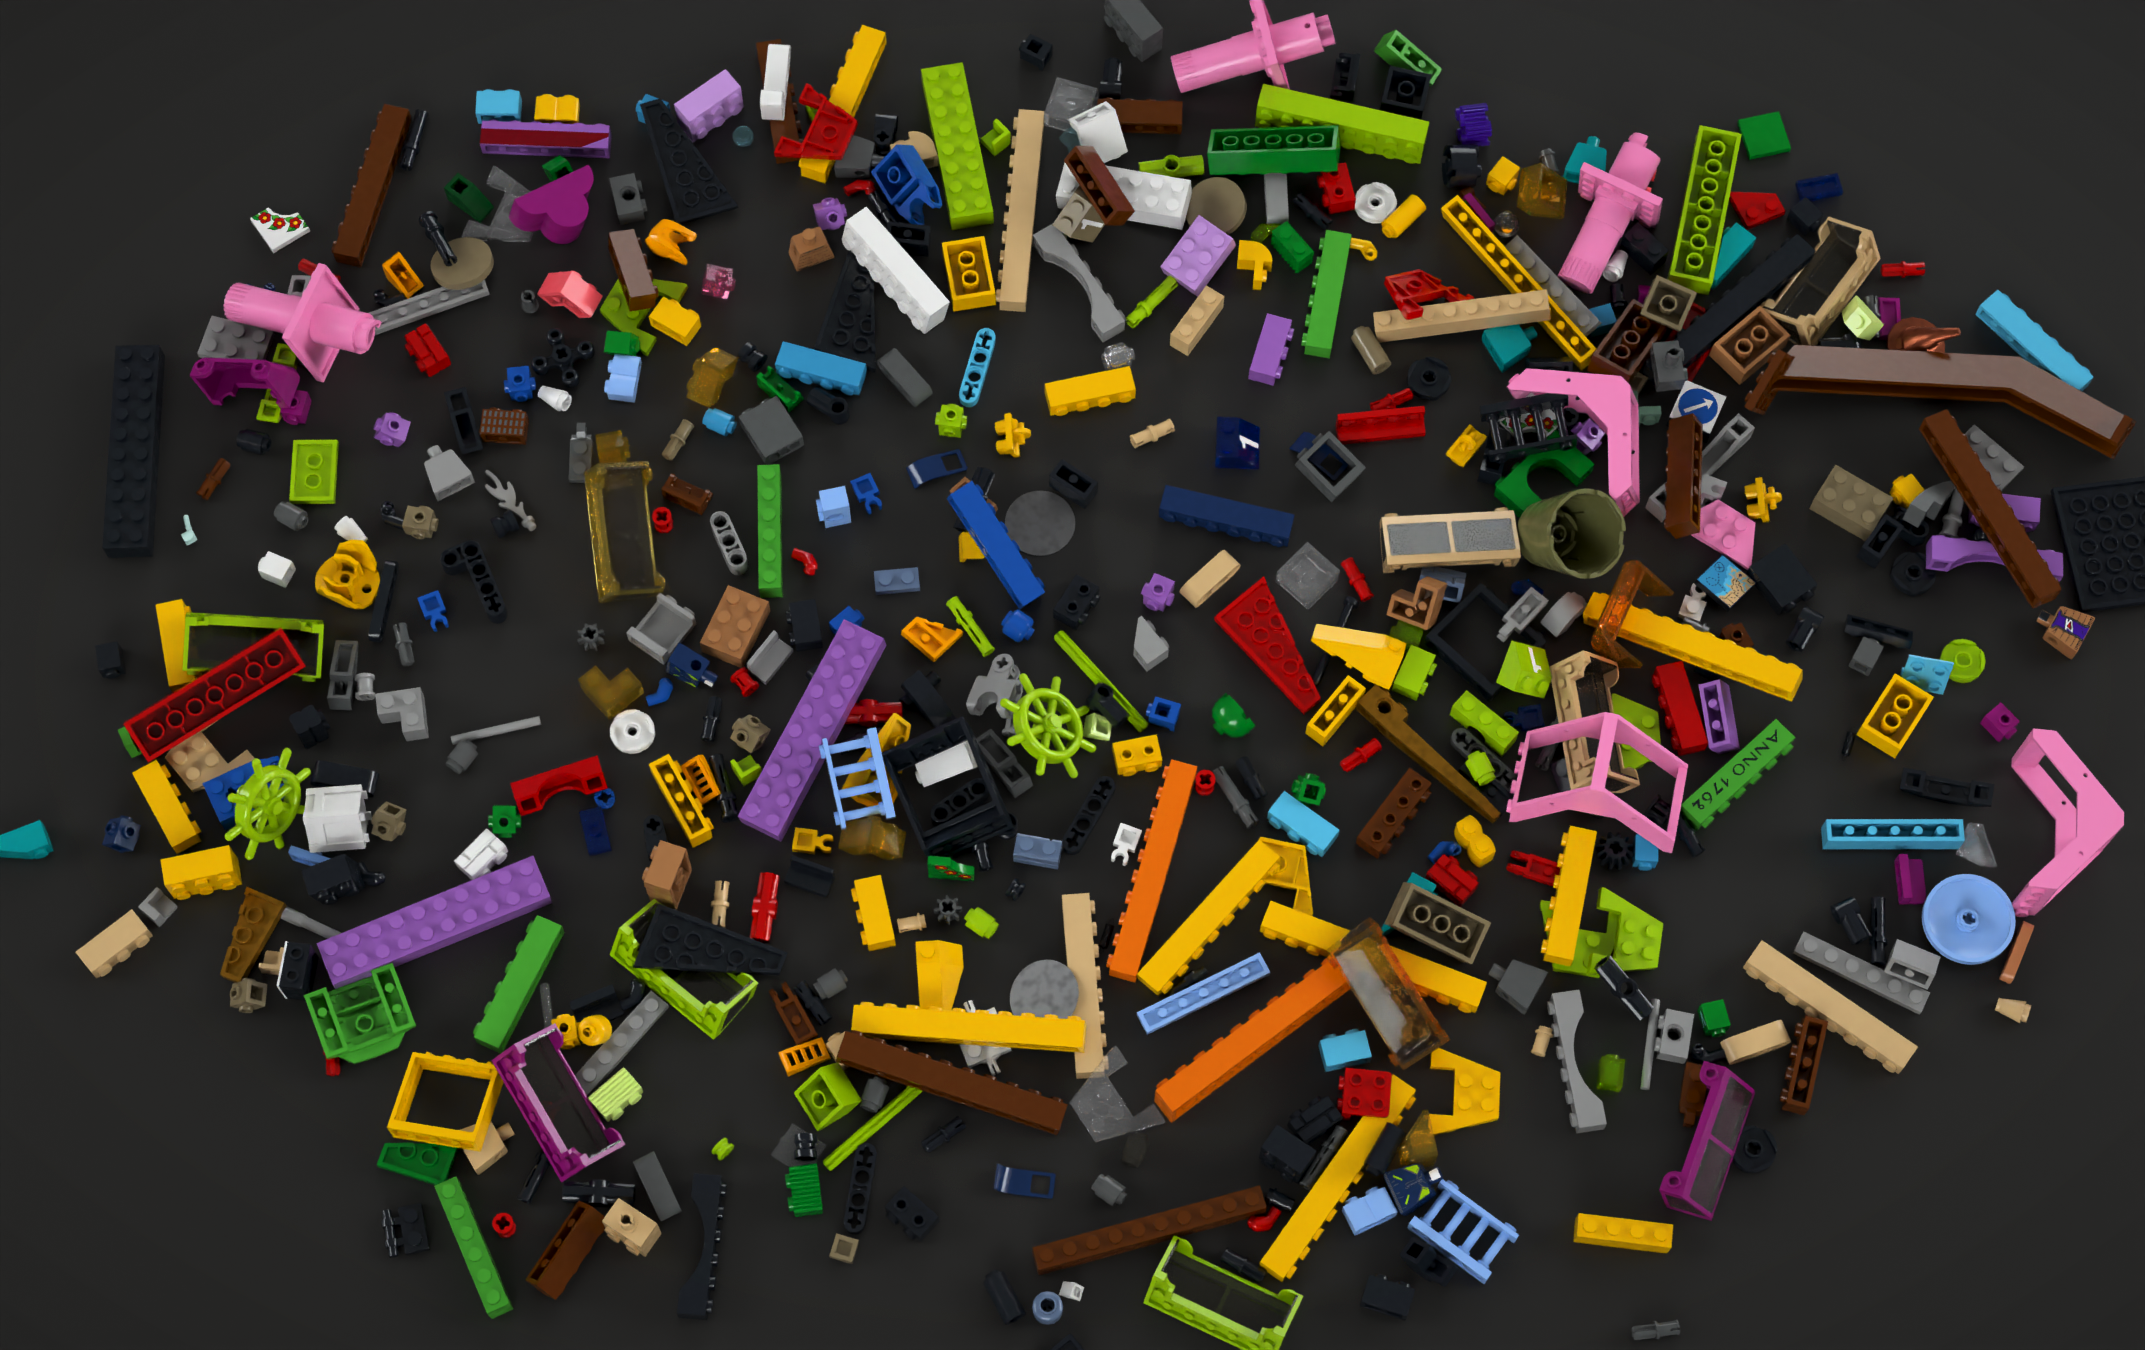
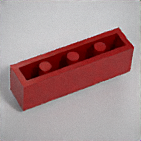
M1683 661L1656 666L1652 675V683L1654 688H1658L1660 694L1658 702L1660 708L1665 710V725L1667 729H1671L1673 749H1677L1679 756L1704 751L1708 745V740Z

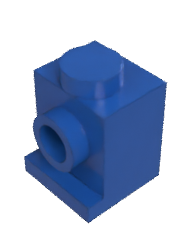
M848 606L829 622L830 631L836 635L844 619L861 627V622L865 618L859 610H853Z
M1155 696L1154 702L1149 703L1146 710V716H1149L1148 723L1168 728L1174 732L1180 715L1181 704ZM1164 713L1166 714V717L1160 716L1159 714Z

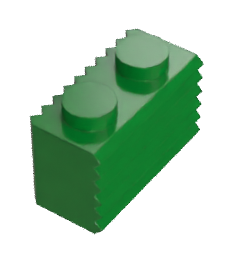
M1288 221L1272 231L1271 245L1279 252V255H1282L1281 258H1284V261L1290 264L1289 267H1292L1295 273H1299L1313 262L1314 251Z
M817 1163L789 1167V1174H785L786 1187L791 1188L792 1197H788L789 1211H794L795 1217L822 1214L823 1207Z

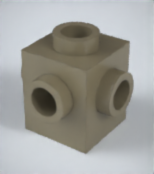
M407 505L402 526L405 534L412 535L414 538H432L433 531H437L439 520L436 518L434 510L430 507Z
M749 714L742 719L736 720L732 726L734 731L730 739L735 741L739 747L753 753L763 746L771 729L761 723L760 719Z
M386 801L377 809L372 817L371 824H373L371 834L391 842L398 835L401 836L406 828L404 819L407 809Z
M244 978L241 982L232 984L230 1007L238 1008L239 1012L252 1013L255 1009L265 1007L268 984L257 982L251 978Z

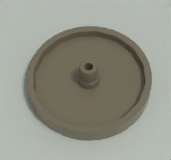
M1213 177L1203 180L1192 189L1186 220L1191 226L1198 215H1200L1229 235L1241 225L1245 218L1247 210L1245 195L1236 183L1227 178Z
M472 237L458 238L448 242L457 257L456 264L450 258L453 266H446L438 250L432 257L430 266L434 279L439 285L453 290L467 289L479 284L487 278L494 265V258L490 247L484 241Z

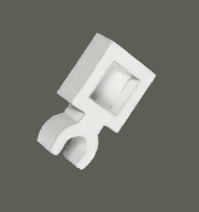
M1693 583L1690 589L1691 596L1685 595L1677 617L1684 619L1686 616L1699 623L1707 603L1702 601V599L1707 594L1704 591L1698 593L1695 590L1696 585Z
M1120 823L1113 842V846L1118 847V849L1113 851L1111 862H1114L1115 858L1121 855L1124 857L1123 866L1127 865L1129 859L1128 851L1135 853L1142 830Z

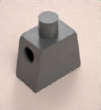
M853 135L842 160H836L835 177L870 178L872 167H876L885 156L876 155V147L873 141Z
M1512 960L1507 969L1494 963L1488 975L1500 981L1495 992L1525 1015L1548 972L1520 961Z

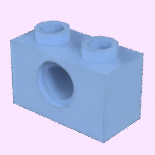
M845 486L819 491L820 499L816 500L819 520L825 523V528L851 523L850 507Z

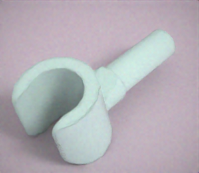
M184 515L183 519L187 531L182 533L181 536L188 546L194 543L197 537L190 525L189 516Z

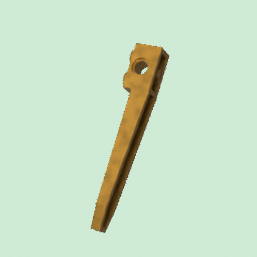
M1374 685L1357 702L1356 710L1390 742L1468 806L1491 823H1494L1499 818L1501 813L1406 724L1409 715L1407 709L1403 704L1396 703L1385 688ZM1385 707L1389 712L1381 713L1378 708Z

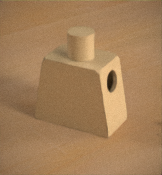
M492 1121L490 1122L481 1152L463 1149L477 1175L483 1173L508 1152L503 1141L515 1135L509 1123L496 1129ZM476 1124L460 1129V1131L473 1132Z

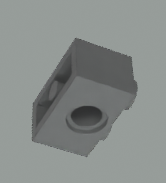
M635 173L609 178L620 225L645 220L644 212L647 211L645 198L640 199L639 193H643L641 180L636 181ZM627 197H633L632 200H625Z

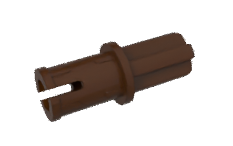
M220 458L211 472L205 475L207 478L196 494L202 495V498L205 500H209L217 485H221V479L229 469L230 463Z

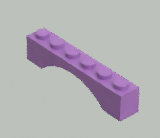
M1932 535L1926 544V569L1948 572L1957 566L1971 562H1993L2005 565L1993 545L1988 541L1978 542L1966 538L1956 539L1944 535ZM2037 550L2042 559L2047 562L2052 575L2060 582L2063 577V553L2055 552L2054 550Z

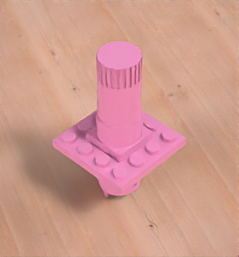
M1249 0L1251 10L1255 16L1254 21L1251 22L1253 31L1171 56L1174 74L1181 93L1264 69L1267 76L1272 78L1274 86L1290 90L1284 64L1325 52L1324 47L1336 44L1328 14L1315 18L1313 12L1273 24L1264 0Z
M1633 133L1628 138L1629 142L1623 143L1609 173L1585 162L1580 169L1578 193L1581 194L1582 198L1588 201L1593 199L1594 202L1557 276L1563 283L1575 290L1587 294L1593 293L1630 220L1636 219L1639 221V224L1646 228H1656L1659 222L1663 198L1646 191L1661 160L1654 152L1646 148L1647 135Z
M318 263L315 271H313L307 288L302 293V297L243 283H235L227 291L224 299V314L228 320L282 333V339L315 380L320 382L325 381L340 349L357 354H363L369 350L374 340L376 327L379 328L382 323L380 320L374 319L371 314L359 311V307L327 265Z

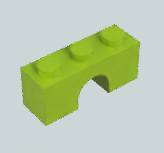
M1467 690L1451 708V717L1466 729L1469 726L1477 729L1484 736L1485 744L1501 757L1516 742L1519 732Z

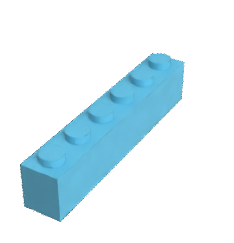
M1996 290L1979 306L1975 315L2023 359L2080 391L2089 386L2093 379L2090 371L2086 367L2081 366L2071 353L2066 352L2059 346L2056 339L2048 336L2038 323L2033 322L2027 316L2023 309L2013 304L2006 294Z
M1826 819L1821 827L1823 849H1959L1965 841L1963 819Z

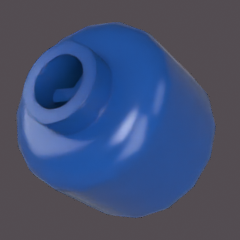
M1018 609L1014 612L1010 610L1001 623L1003 626L1002 632L1018 643L1023 641L1024 638L1028 641L1035 631L1032 628L1034 620Z

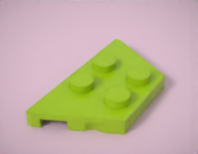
M1612 693L1614 714H1619L1661 745L1658 712ZM1620 744L1624 769L1631 767L1637 770L1643 767L1644 764L1652 762L1630 745Z

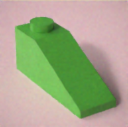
M1397 30L1383 35L1374 50L1377 55L1391 66L1432 74L1430 86L1433 85L1442 70L1441 67Z

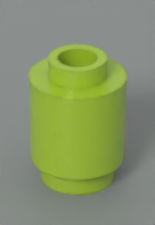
M1475 751L1467 756L1468 760L1465 764L1474 781L1478 782L1480 786L1486 785L1496 778L1494 775L1495 770L1485 752Z
M979 907L975 910L971 908L964 917L967 921L965 926L982 938L985 936L990 939L999 926L995 922L996 919Z

